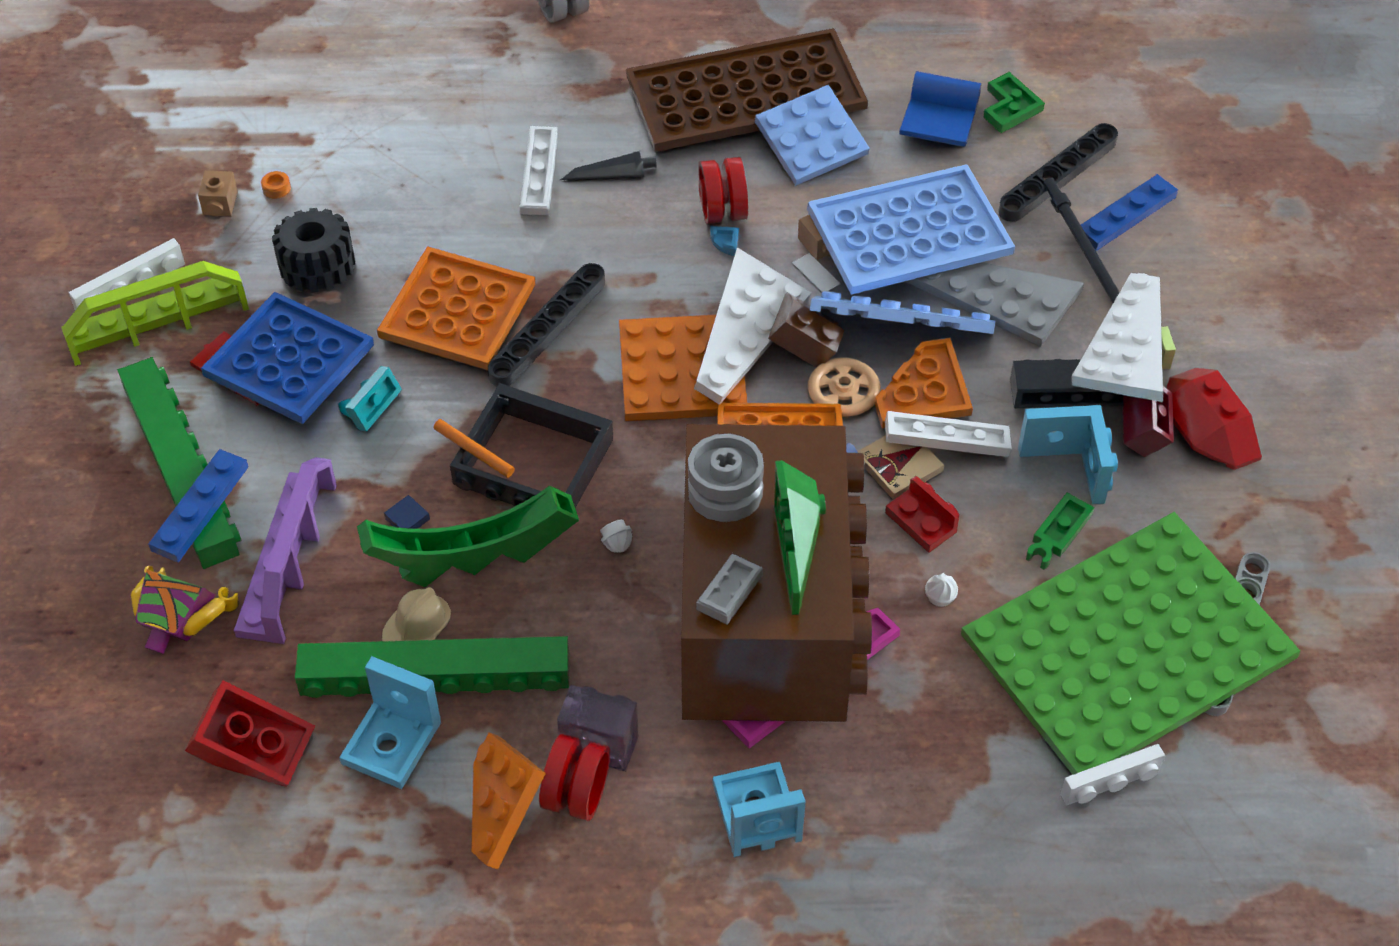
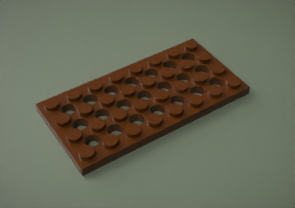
M834 28L626 69V77L655 152L760 131L755 123V116L781 105L775 101L782 100L786 103L826 85H829L831 90L837 92L834 94L846 113L864 110L868 107L867 97ZM817 53L819 56H812L811 54ZM791 58V59L794 60V61H793V62H789V61H786V59ZM760 64H767L768 66L762 67ZM734 69H741L742 72H736V71H733V70H734ZM825 71L828 75H823L819 72ZM708 74H715L716 77H709V76H707V75H708ZM794 77H800L802 80H796ZM688 79L690 82H682L681 80ZM774 82L777 85H769L767 83ZM662 84L664 87L659 88L655 87V85ZM748 87L751 90H742L740 88ZM722 92L724 95L718 96L715 93ZM692 97H695L697 100H696V101H690V100H688V99H689V98H692ZM670 103L671 106H663L661 104ZM755 105L758 109H751L749 106ZM730 111L732 114H723L722 112ZM703 116L705 119L698 120L695 117ZM676 121L678 125H670L668 123Z

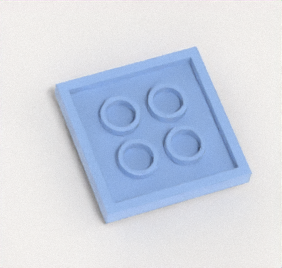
M829 85L755 116L756 125L795 186L869 154V146Z

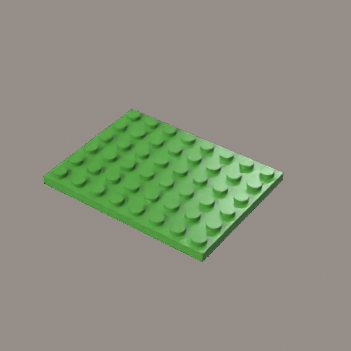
M1175 512L967 624L961 630L962 637L1072 775L1137 752L1211 709V706L1218 705L1230 698L1231 695L1237 694L1297 659L1301 651Z

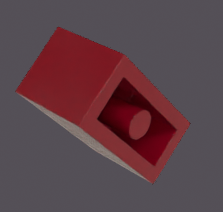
M1163 387V402L1123 395L1124 444L1143 457L1174 443L1173 395L1165 387Z

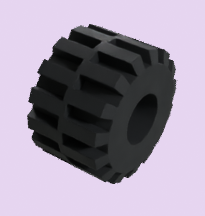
M309 208V211L302 212V210L294 212L292 217L286 216L281 220L282 225H276L272 242L281 278H284L285 284L289 287L295 286L296 290L301 292L310 289L311 293L319 292V289L324 288L328 291L334 289L336 283L343 284L347 281V275H352L355 256L348 223L344 222L343 216L339 213L333 215L332 210L329 209L318 211V208Z

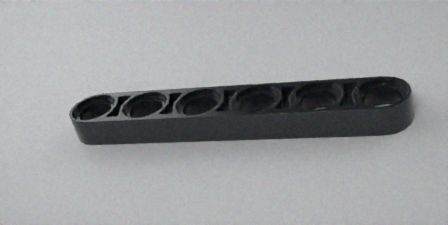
M1107 123L1098 124L1003 195L999 204V216L1009 222L1022 219L1050 197L1043 184L1045 180L1042 177H1054L1059 189H1061L1116 146L1117 128ZM1105 134L1110 136L1111 139L1103 140L1098 135ZM1089 148L1093 151V153L1086 154L1081 152L1079 149ZM1071 162L1075 167L1067 168L1061 163ZM1033 190L1037 192L1038 195L1028 196L1024 193V191ZM1008 204L1016 205L1019 209L1016 211H1011L1006 209L1005 206Z
M596 263L583 265L490 361L488 374L490 382L494 386H498L499 383L510 386L602 290L605 285V271L602 266ZM589 274H595L599 276V279L587 281L584 277ZM573 292L580 293L582 297L576 300H571L567 298V295ZM554 311H561L564 313V316L561 318H551L549 314ZM535 330H544L545 332H547L546 335H544L543 337H534L531 335V333ZM517 349H526L528 351V354L522 357L515 356L512 353ZM499 368L510 370L505 376H498L494 373Z

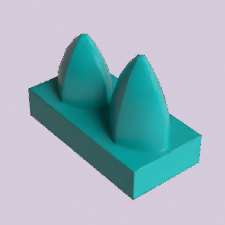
M380 366L370 378L360 383V390L353 398L339 402L338 407L341 413L352 419L358 430L367 431L401 392L402 388L391 369L386 366Z

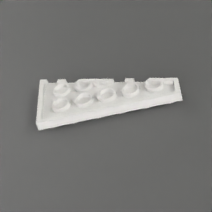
M737 248L694 389L720 405L773 343L768 338L785 294L789 292L807 303L811 292Z
M1131 273L1072 374V386L1163 402L1160 277L1148 276L1144 273Z

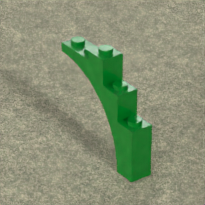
M549 485L525 502L475 522L443 528L409 529L364 520L357 526L360 546L364 554L398 566L402 579L427 587L452 566L476 575L502 554L525 563L577 523L579 518L571 495Z

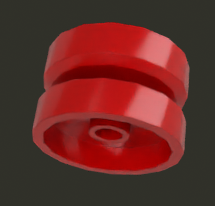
M741 157L725 158L722 163V176L719 165L715 160L699 161L698 189L706 224L722 222L725 208L731 221L746 220L748 218V192Z
M561 733L552 745L544 768L546 774L540 785V808L560 813L568 805L570 816L590 821L598 808L606 784L611 756L610 747L591 741L582 750L579 738Z

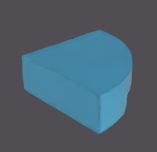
M710 226V238L713 245L721 252L734 256L738 247L739 228Z

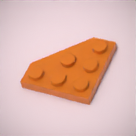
M951 338L920 342L908 362L902 364L892 376V381L889 385L878 393L875 397V407L882 429L885 428L887 411L948 419L972 416L973 406Z
M490 732L485 741L479 746L477 757L473 763L471 852L486 866L498 870L546 773L503 738Z

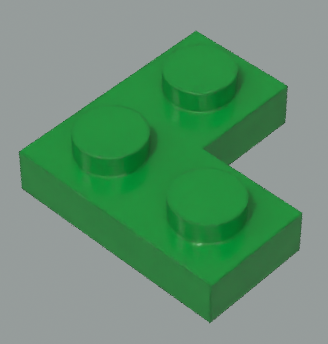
M1007 72L988 82L987 91L999 102L984 109L983 118L1000 133L1044 111L1045 103L1011 72Z

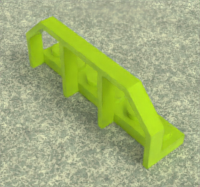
M201 261L85 298L61 329L74 364L77 366L81 364L77 353L127 337L131 338L135 347L140 345L136 334L179 320H183L187 330L192 328L189 319L191 316L237 301L240 302L243 311L249 310V306L238 271ZM205 276L211 278V279H208V280H205V281H202V282H199V283H195V284H192V285H189V286L180 288V284H183V283H186V282H189V281H192V280H195V279H198V278H202V277H205ZM173 287L171 292L130 305L126 304L127 301ZM117 304L120 305L118 309L90 317L93 312Z

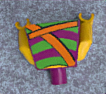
M146 566L144 569L145 576L131 592L136 623L151 630L145 648L164 654L171 636L188 641L192 635H196L221 613L233 611L238 607V593L227 598L228 588L221 587L218 591V598H214L215 594L203 587L166 576L164 567L156 573L153 566Z

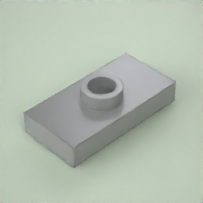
M731 554L696 602V610L728 624L762 577L763 568Z

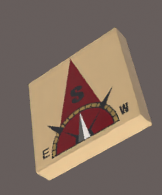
M886 435L857 451L858 453H864V468L893 500L909 489L910 479L914 476L926 482L944 471V464L928 447L886 442Z

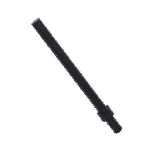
M1054 178L1046 179L1043 184L1052 198V206L1057 213L1062 215L1113 304L1120 293L1073 213L1066 193L1061 192Z

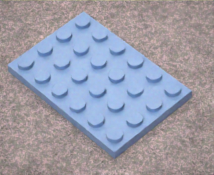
M967 164L809 201L807 211L851 295L1013 255L1015 245Z

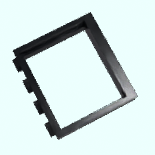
M499 383L468 437L485 448L504 414L593 443L565 492L571 495L576 508L613 441L612 420ZM463 448L459 449L450 464L452 483L465 491L471 490L480 493L494 501L500 500L517 506L541 492L473 468L478 458Z

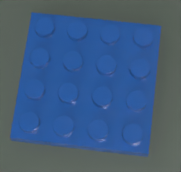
M274 292L201 367L204 377L304 424L374 346L373 337Z

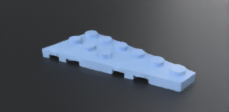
M824 291L821 296L811 298L810 311L820 312L823 308L830 309L831 313L854 316V314L858 313L861 317L911 324L921 322L928 326H949L958 330L994 334L995 321L989 320L990 314L972 312V317L960 316V310L942 308V313L930 312V306L913 304L912 309L900 307L901 302L883 299L881 304L870 303L871 297L853 295L851 300L841 299L842 293Z

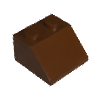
M787 292L768 339L817 367L822 363H826L837 353L844 329L838 322L825 314L810 311V305Z

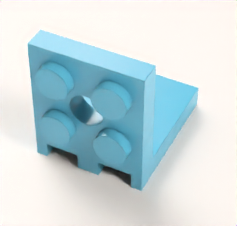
M1101 405L1025 409L1018 444L1020 457L1082 454L1092 504H1105L1108 491H1112V474L1117 472L1118 460L1116 453H1111L1112 433L1110 427L1106 428Z
M371 656L365 666L373 704L339 758L344 766L402 789L441 724L434 682ZM386 740H393L397 743L390 751H382L378 748L380 743Z
M780 762L713 777V787L734 857L741 856V849L760 845L761 851L775 848V841L794 837L795 843L802 841L805 814L804 795L802 789L789 792ZM751 797L761 798L746 802Z

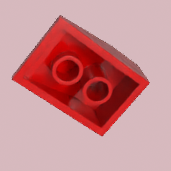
M222 680L213 692L185 752L214 766L287 787L315 725Z

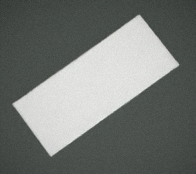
M810 253L792 262L821 292L829 291L841 284Z

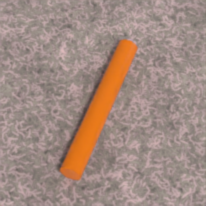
M438 419L434 424V430L506 478L511 477L514 473L515 468L442 419Z

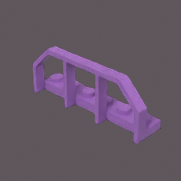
M315 457L302 463L299 473L289 472L234 628L236 637L279 644L285 643L286 637L279 617L280 605L286 587L303 589L304 582L297 555L302 540L319 541L320 535L313 507L320 489L334 491L337 485L331 459Z

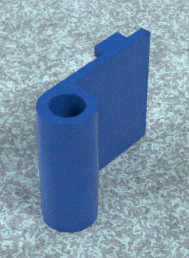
M916 71L911 98L899 134L965 147L978 106L982 83Z

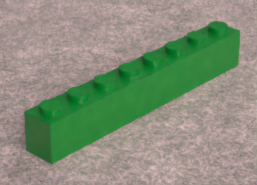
M153 357L117 370L125 393L176 507L208 464L203 454L197 456L195 450L200 449L193 431L187 433L185 429L190 427L183 409L177 411L175 407L180 404L174 389H167L166 387L170 382L164 367L158 368ZM223 501L192 544L203 569L240 555L236 543L242 540L235 523L229 525L226 520L231 516L225 501Z
M568 636L298 644L295 681L299 695L311 698H318L323 695L352 697L357 694H371L365 666L371 656L433 680L435 692L455 694L459 691L489 693L493 690L523 692L528 689L557 691L569 688Z

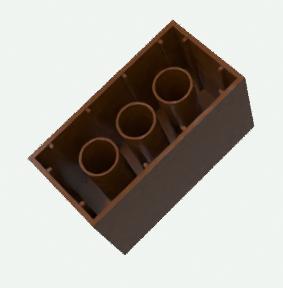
M686 424L681 621L682 720L847 722L849 695L867 694V654H871L872 617L871 612H865V600L854 598H868L869 558L863 557L862 546H850V544H866L867 510L866 504H860V496L848 495V492L863 493L864 453H847L846 426ZM715 434H734L745 437L756 444L763 456V497L759 507L752 514L737 521L720 522L708 519L698 513L689 501L688 457L692 448L702 439ZM775 461H784L816 480L818 494H824L826 514L820 515L818 536L798 615H792L774 512ZM731 554H734L762 567L763 575L730 622L725 624L696 610V602Z

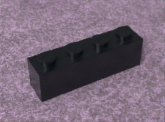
M1026 359L1013 361L1010 384L1014 408H1053L1091 405L1120 407L1123 406V395L1072 386V374L1081 359Z

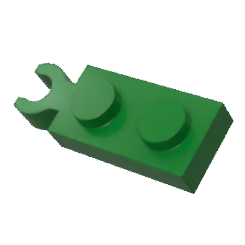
M1067 492L1035 532L1032 541L1034 544L1029 546L1026 560L1030 561L1034 555H1040L1043 557L1040 568L1046 569L1050 565L1052 553L1059 557L1062 556L1091 518L1095 507Z

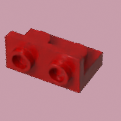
M917 476L910 479V486L906 492L886 505L885 513L928 553L957 533L959 522L957 509L950 502L944 501L929 483L923 482Z

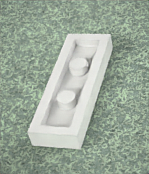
M1159 744L1065 777L1060 795L1066 806L1075 802L1083 804L1105 791H1119L1135 780H1149L1159 773L1165 754Z

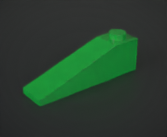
M775 461L774 512L792 615H798L818 536L820 515L826 514L824 494H818L816 480L784 461Z

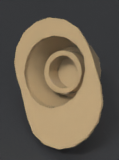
M430 587L409 591L402 597L397 610L387 621L382 632V641L435 640L450 620L451 610L448 603L441 597L436 596L434 590Z

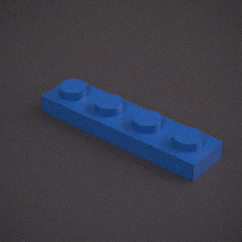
M1156 174L1082 223L1081 226L1094 249L1098 251L1175 199L1178 189Z
M219 449L148 543L150 551L179 563L248 469L247 459Z

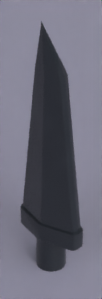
M640 151L574 168L560 180L644 177L643 169L657 167L656 157L641 158Z

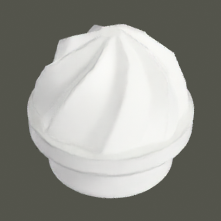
M622 519L613 521L600 530L603 536L601 541L611 552H624L631 544L632 529L630 526H626Z
M941 573L940 575H934L927 581L925 593L932 604L943 607L955 600L958 594V586L952 576H946L944 573Z

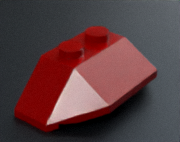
M1193 368L1169 378L1166 389L1171 391L1173 395V423L1192 450L1212 460L1225 463L1226 467L1232 470L1261 460L1262 455L1252 415L1218 370Z

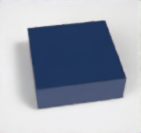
M409 495L384 512L385 520L393 527L418 529L430 520L429 513Z

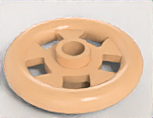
M852 358L830 359L826 363L818 365L808 380V393L814 404H838V399L852 400L850 405H841L842 417L857 416L868 411L875 405V397L881 391L880 381L875 371L867 364ZM832 371H836L838 373L831 379H829L826 376V374ZM850 371H854L860 374L861 376L857 379L856 377L848 373ZM829 387L831 394L823 396L820 388ZM859 387L868 388L866 396L858 394Z

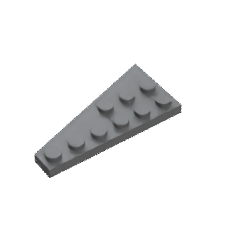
M983 262L905 281L971 314L972 312L990 314L989 320L995 321L996 326L1040 347L1080 295L1084 286V282Z

